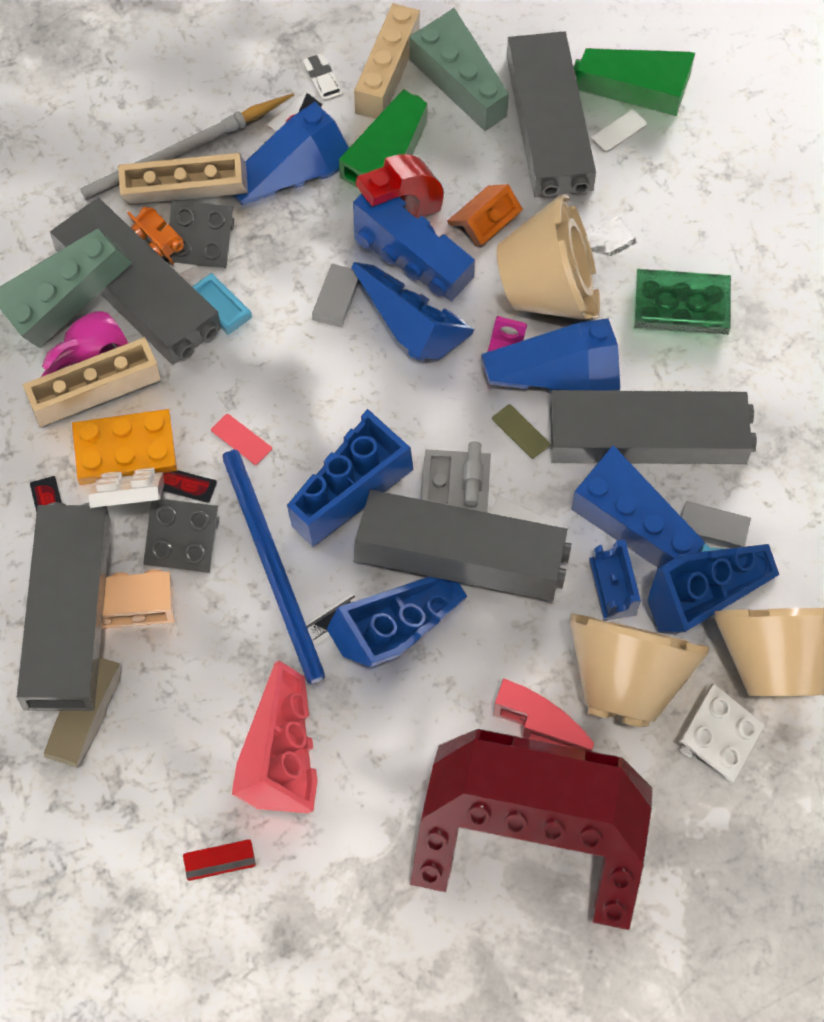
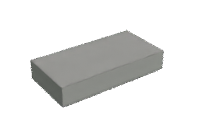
M331 263L312 312L313 320L339 327L343 326L360 282L353 269Z
M686 501L682 518L705 542L727 548L745 547L751 517Z

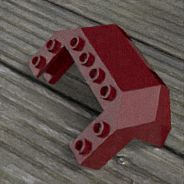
M482 729L473 730L440 744L438 747L422 812L410 885L442 892L447 891L459 827L604 857L595 897L593 923L630 930L644 866L652 810L653 788L623 757Z

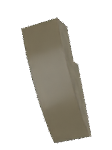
M99 657L95 711H59L44 751L45 758L76 768L79 766L106 717V706L120 683V663Z

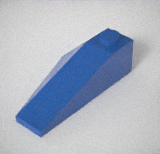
M769 544L681 554L657 568L647 602L658 632H686L714 615V611H721L780 574Z

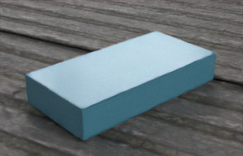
M212 273L192 286L218 311L221 329L227 335L252 318V312Z

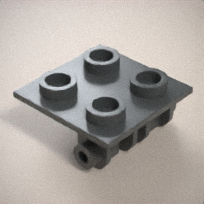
M172 200L169 225L183 238L184 244L181 251L170 255L173 262L227 268L230 232L234 229V218H232L233 206Z
M168 499L151 501L143 564L210 573L215 529H218L220 517L217 516L218 506Z

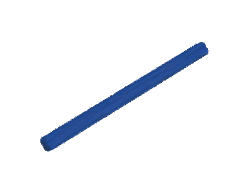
M236 449L227 451L222 456L224 465L306 680L309 684L320 682L325 678L323 667L240 452Z

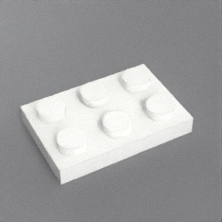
M143 468L135 470V474L132 476L122 477L121 472L101 474L102 478L96 480L88 494L90 508L159 500L164 488L163 472L155 473L154 468Z

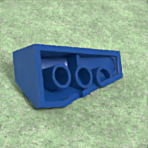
M316 102L292 116L245 161L248 193L232 196L241 205H245L276 195L277 190L292 185L295 188L305 185L304 181L321 177L322 180L339 172V158L349 147L335 120Z
M353 263L351 268L397 341L408 349V355L419 361H424L425 358L439 360L473 334L475 329L446 308L440 311L433 306L427 305L430 300L428 297L404 289L405 284L375 265Z
M609 318L579 322L481 354V361L488 382L491 385L523 389L535 386L549 388V392H552V390L620 391L618 343Z
M426 577L339 606L327 627V631L343 657L372 667L402 655L465 601L467 595L459 582Z

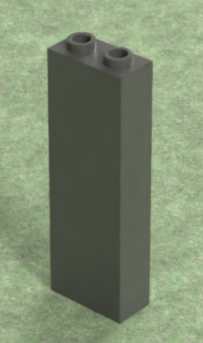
M566 31L508 37L506 57L534 197H552L558 194H581L587 191H594L596 168Z
M99 197L50 231L53 245L57 252L98 228L116 242L132 264L102 290L100 294L172 365L180 359L189 357L196 347L204 341L214 338L221 329L218 311Z
M552 390L550 401L551 463H598L614 445L631 464H747L751 452H755L757 446L756 433L751 432L750 424L754 421L753 404H748L747 392Z
M370 490L355 538L354 561L553 601L556 588L563 589L567 569L560 568L561 562L568 563L572 543L565 542L567 528Z
M53 502L49 505H37L17 688V699L23 711H95L111 519L107 506L90 508L89 502L83 505H66L59 502Z

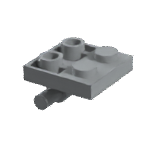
M477 441L469 442L468 452L425 449L421 500L487 513L491 454L481 453L482 444Z

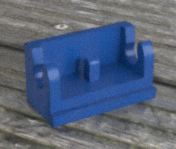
M625 539L616 541L613 544V549L603 551L602 545H598L594 549L593 557L589 558V564L603 621L637 616L641 599Z

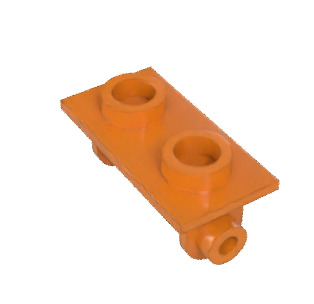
M143 207L137 217L128 212V216L134 223L130 228L143 240L147 238L150 242L148 245L173 265L174 262L170 255L183 249V238L169 224L165 226L167 224L166 221L152 207Z

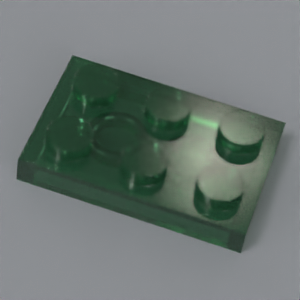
M637 269L634 328L729 335L731 328V275Z

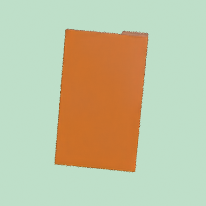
M509 184L488 185L448 219L447 222L450 226H464L474 245L482 246L519 214L523 208Z

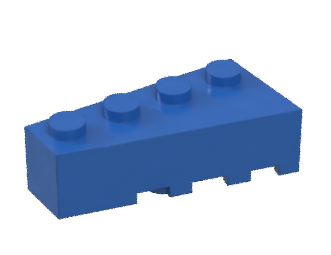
M361 193L353 202L354 239L363 248L371 249L380 255L386 263L394 264L405 271L406 275L412 280H419L428 286L435 295L443 296L452 302L474 278L475 259L445 234L438 237L430 222L422 215L418 219L415 218L404 208L406 202L400 197L371 206Z
M369 409L363 413L361 421L355 429L351 428L343 437L344 442L335 453L331 452L326 457L324 466L316 475L312 474L287 504L292 527L312 547L365 508L370 490L385 492L414 470L411 447Z
M614 445L574 491L571 510L615 540L625 539L627 548L657 568L681 554L702 552L705 541Z

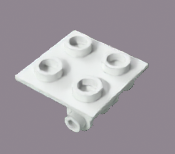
M711 684L679 741L681 746L679 751L687 757H692L693 753H695L730 782L734 783L765 725L715 684Z

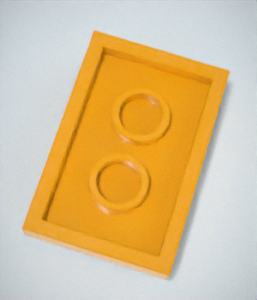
M169 409L72 422L79 485L95 483L97 479L102 478L101 474L109 472H121L123 477L132 476L135 474V470L143 468H154L155 473L177 471Z

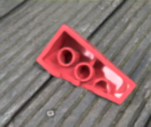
M280 660L275 662L239 755L232 794L260 810L309 814L314 811L318 780L316 769L310 766L309 751L314 748L312 738L307 737L305 718L309 716L305 676Z

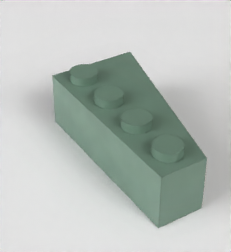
M455 8L409 36V60L484 131L507 117L509 93Z
M98 228L1 285L0 310L21 337L41 348L129 267L132 262L116 242Z

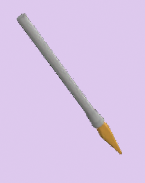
M294 93L253 105L243 112L237 111L233 115L221 120L220 123L135 163L170 160L225 133L228 134L239 128L242 129L246 126V123L258 120L292 98ZM119 170L80 188L83 197L88 199L119 184Z

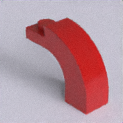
M400 154L387 157L383 167L357 176L355 184L371 206L400 196L406 202L405 208L417 219L421 215L426 217L441 211L444 198L442 184L423 160L415 155Z

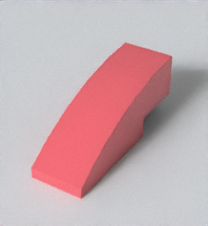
M503 678L494 704L493 716L523 725L522 738L588 751L593 750L594 742L563 710L536 692Z

